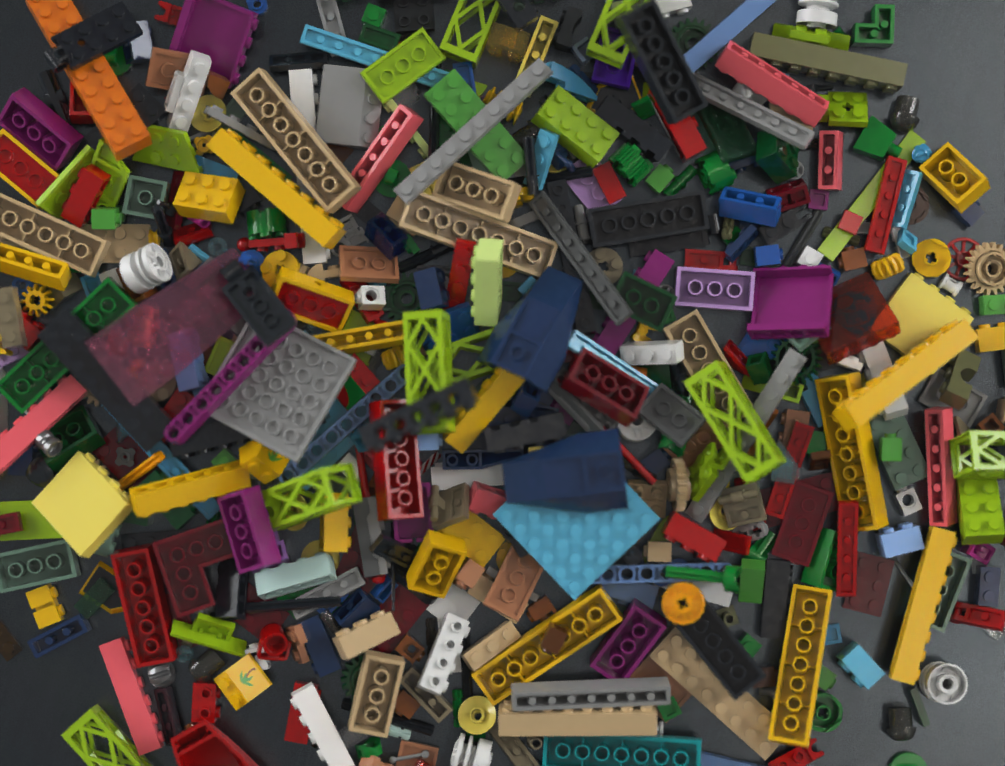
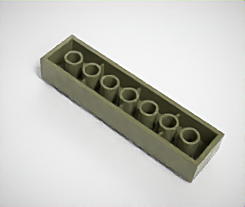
M759 32L752 34L747 51L778 70L785 69L789 74L798 75L800 72L806 74V77L817 79L818 76L824 77L825 81L836 83L837 80L843 81L844 85L847 86L862 85L863 89L866 90L881 89L882 93L893 94L904 86L908 63Z

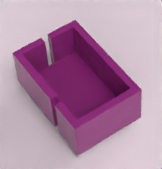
M421 482L424 517L393 520L395 540L401 543H412L413 537H417L416 542H422L428 529L434 531L432 521L430 520L431 510H429L428 503L431 496V482Z

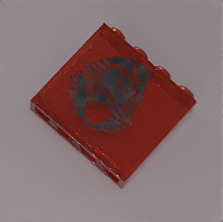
M868 272L833 287L829 337L818 338L817 341L827 357L828 364L831 365L851 355H856L866 348L876 346L888 338H894L897 334L901 333L898 319Z

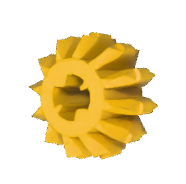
M899 253L884 256L870 264L871 272L876 280L886 279L905 269L903 258H901Z
M34 284L33 288L27 286L28 293L22 292V296L26 298L20 300V303H26L22 309L24 311L29 310L28 315L30 316L35 313L36 317H41V312L47 315L48 311L46 308H53L49 301L53 302L55 300L48 297L52 294V291H46V286L44 285L39 287V284ZM35 297L41 298V300H39L40 304L34 303V300H36L34 299Z
M404 345L395 346L382 352L380 355L381 361L386 370H393L405 364Z

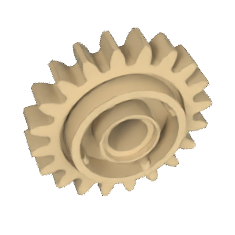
M983 242L982 246L976 245V250L969 251L972 257H965L969 261V264L963 265V267L968 268V271L963 273V275H969L966 283H972L970 288L977 289L976 293H983V295H997V291L1003 293V287H1005V248L1003 249V244L996 245V242ZM989 265H991V267H992V270H991L990 273L988 272V266H989Z
M682 457L672 458L670 468H667L666 481L668 484L667 499L669 502H672V508L675 512H684L686 510L685 506H687L686 501H689L691 496L690 472L685 467Z

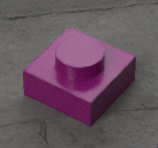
M809 189L811 203H808L807 209L827 211L830 191Z

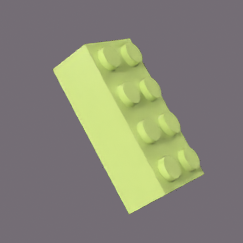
M479 238L478 246H474V256L471 259V268H474V273L471 275V285H473L471 291V301H473L471 317H474V325L495 327L499 323L502 308L503 240Z

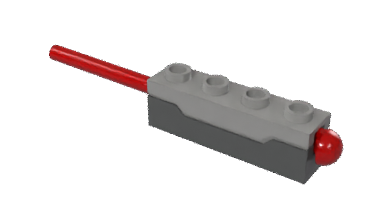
M563 367L557 373L548 393L586 432L614 429L619 424L617 421L560 387L567 372L565 367ZM620 442L622 456L652 486L657 481L655 477Z
M355 447L362 502L354 504L353 510L364 577L374 576L371 577V580L375 584H382L386 579L385 574H388V569L391 568V562L373 554L369 547L382 534L381 530H385L384 521H378L376 495L371 496L369 492L364 453L358 452Z

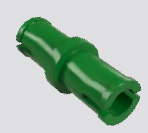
M689 164L679 176L676 175L673 178L674 181L662 193L665 196L676 195L682 188L685 189L687 187L686 184L698 174V171Z

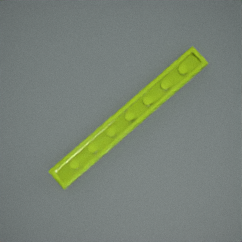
M912 130L907 133L898 145L903 148L898 158L907 160L906 167L912 160L914 147L926 142ZM885 163L848 209V211L864 217L861 225L874 209ZM839 222L816 250L823 254L831 263L853 236L838 229Z

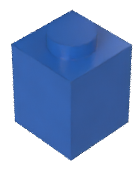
M779 244L753 248L755 268L781 264L780 260H783L782 248L779 249Z

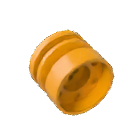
M685 582L669 587L662 600L663 611L667 618L674 623L682 625L698 620L703 614L706 604L701 590L695 585ZM686 598L689 606L681 609L678 601Z

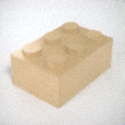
M376 611L370 615L371 619H361L352 624L353 628H343L335 633L336 636L332 640L341 659L349 660L401 633L391 611Z

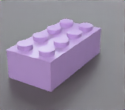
M677 266L675 269L674 295L678 296L673 307L752 312L755 272Z

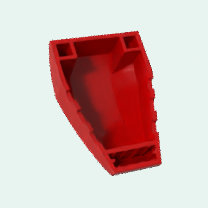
M206 719L170 738L178 766H259L236 743Z

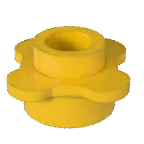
M211 135L194 139L197 155L202 156L204 153H214L207 146L203 147L204 143L207 145L212 139Z

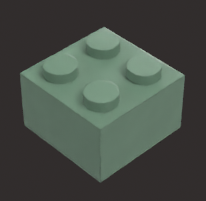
M129 175L122 213L128 216L155 221L151 208L157 205V200L164 203L168 202L171 184L166 181Z

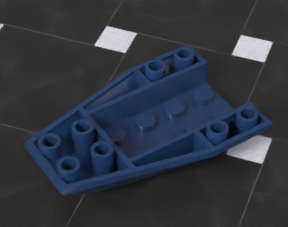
M548 266L495 326L477 361L493 369L496 367L527 380L530 386L547 393L565 360L584 282Z
M459 395L454 396V404L457 405L460 401ZM510 398L486 427L558 413L559 408L537 404L527 418L510 409L513 398ZM483 430L462 454L447 443L442 435L443 470L488 468L527 454L528 447L535 446H533V443L526 444V448L514 450L512 447L507 448L506 452L495 454L494 451L488 453ZM552 439L544 440L545 444L537 446H547L555 442H552Z
M618 428L578 433L502 463L507 503L586 513L628 508Z

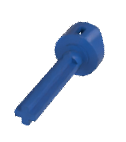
M247 250L239 257V264L244 271L253 265L259 274H262L260 266L265 258L259 251Z

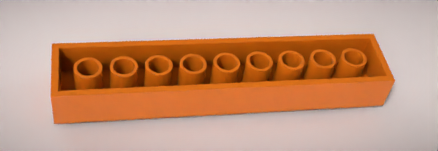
M25 0L27 7L51 48L56 47L51 41L52 36L83 21L72 0ZM78 41V44L82 46L85 42ZM104 55L74 71L71 70L68 64L64 71L117 162L152 145L150 133Z

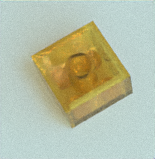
M493 22L486 44L487 51L490 52L489 55L497 58L505 56L508 57L510 62H522L530 43L531 33L522 30L518 33L515 28Z

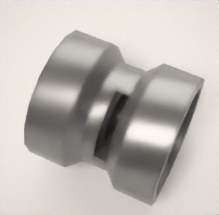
M49 430L42 431L35 439L36 446L43 450L48 457L58 455L63 448V443L58 438H55L54 434Z

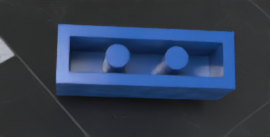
M724 186L719 197V216L776 227L781 216L782 197Z

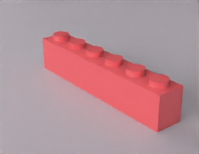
M731 40L716 61L715 66L720 72L729 74L738 83L745 84L751 88L754 93L766 97L770 103L782 107L789 115L798 117L805 125L815 127L828 109L829 101Z
M399 104L351 172V175L362 189L342 206L345 210L358 213L419 128L424 119L413 109Z
M71 374L68 377L63 376L57 382L58 386L53 391L49 389L42 396L44 399L40 403L31 405L28 409V414L17 418L13 423L14 426L9 431L6 429L0 434V475L35 444L38 434L42 431L50 430L88 395L87 390Z
M934 406L924 410L929 525L949 527L957 523L956 479L953 478L949 440L954 438L953 407Z
M122 636L99 645L139 756L162 748L164 746L163 742H165L162 730L159 731L157 723L159 722L156 713H152L150 696L145 694L143 689L145 683L143 677L139 676L136 670L138 668L136 667L135 659L132 658L130 653L132 648L129 640H125V637Z

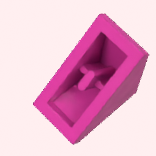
M989 544L963 545L960 552L987 566L996 548Z

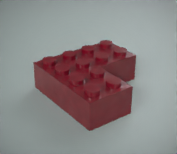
M223 518L152 543L177 618L216 605L203 567L234 557Z

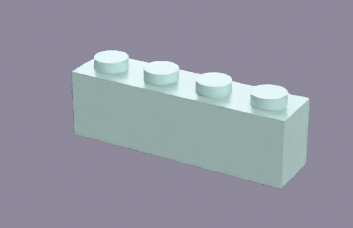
M318 552L315 556L309 558L301 557L292 563H281L278 567L272 569L264 568L254 574L257 595L264 601L337 580L334 559L327 552Z

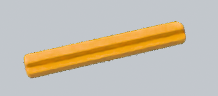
M157 451L117 481L121 485L119 488L122 491L161 463L165 459L163 452Z

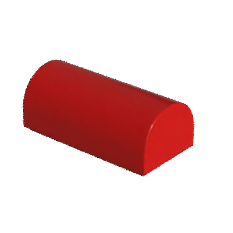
M211 222L206 228H201L193 223L181 227L180 230H173L175 245L181 241L188 246L215 237Z

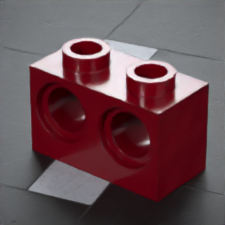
M802 178L765 190L768 195L782 197L781 212L811 203L807 185Z

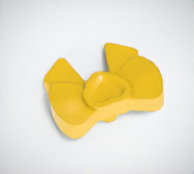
M639 322L636 331L630 337L633 341H652L646 336L648 329L657 330Z

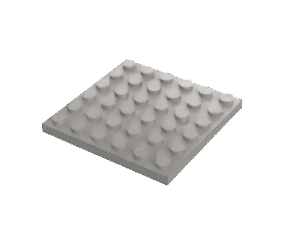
M247 322L216 375L256 335ZM295 328L210 417L298 464L356 365L357 359ZM263 345L257 346L255 352H260L263 349ZM245 359L241 366L248 365L249 359ZM235 373L228 376V381L235 378ZM220 387L215 389L214 395H218L221 392ZM203 402L200 405V410L207 407V402Z

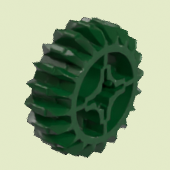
M780 339L782 345H774L778 349V351H771V354L776 356L775 358H770L771 363H776L772 365L774 370L780 364L783 353L793 346L789 341L785 342L784 339ZM817 342L809 345L802 352L797 351L806 358L811 353L812 362L808 369L805 364L801 368L803 373L797 374L794 379L795 386H799V380L802 381L803 385H806V378L813 381L812 374L819 375L815 369H822V365L817 362L823 361V357L818 356L822 353L821 349L815 350L819 346Z

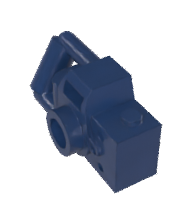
M557 143L551 165L558 171L563 167H566L569 172H574L576 169L572 161L567 159L568 153L560 143Z

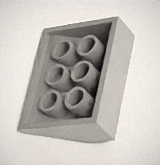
M323 65L315 131L326 144L368 150L377 137L382 102L360 75V72L366 68Z

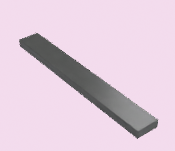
M541 191L540 194L528 203L613 322L619 326L634 313L546 192Z

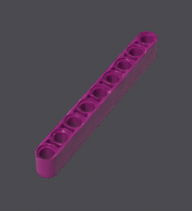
M287 309L294 317V319L297 321L295 315L289 309ZM296 326L268 348L255 335L165 428L164 435L166 439L174 445H182L278 347ZM263 345V349L260 352H255L257 346ZM245 359H249L248 365L241 366ZM235 373V378L228 381V376ZM220 387L221 392L218 395H214L215 389ZM203 402H207V407L200 410V405ZM193 416V421L190 424H186L187 418ZM175 431H179L178 437L172 439V434Z

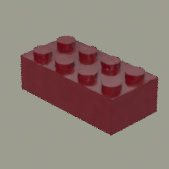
M585 347L574 355L560 384V387L625 427L637 418L650 390V387Z

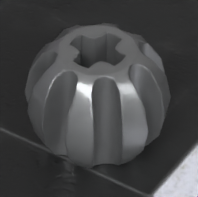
M171 662L148 667V678L153 686L165 688L174 682L176 673Z

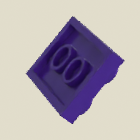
M607 27L610 44L622 36L619 29ZM600 35L599 45L603 46L602 37ZM626 44L615 52L622 54ZM630 50L622 69L595 59L591 82L629 90L635 59Z

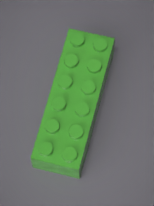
M455 68L423 95L454 133L459 131L486 106ZM500 122L469 149L489 174L506 180L525 164L524 150Z

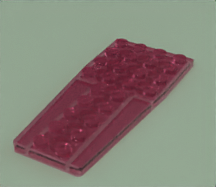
M235 248L229 249L133 307L85 342L87 348L133 407L182 372L243 318L221 290L222 287L229 283L219 271L234 258L244 271L249 268L239 261L241 255ZM253 291L247 293V297L253 295Z

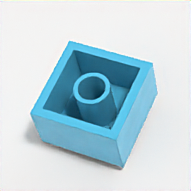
M851 641L836 655L839 659L837 664L844 671L852 674L850 678L860 688L864 686L866 689H870L885 675L884 671L865 650L854 641Z

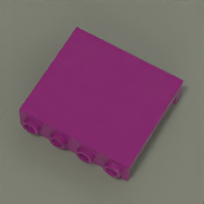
M185 0L169 50L190 53V50L209 55L212 61L210 71L225 76L230 81L228 87L230 89L239 82L241 75L238 72L240 67H243L246 62L247 56H245V52L252 44L253 38H251L253 30L257 29L259 23L257 19L258 13L226 0Z
M830 265L780 266L776 268L764 266L753 268L756 276L751 323L747 324V332L751 340L829 337L834 273Z

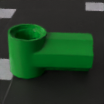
M769 530L765 537L751 544L749 555H743V558L766 561L769 551L774 546L777 535Z

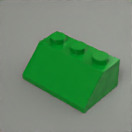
M822 527L809 567L805 566L802 572L801 582L836 592L837 531Z

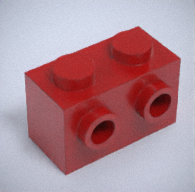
M196 680L193 682L191 722H200L206 719L210 723H215L217 718H220L221 706H218V698L221 699L222 691L215 681Z

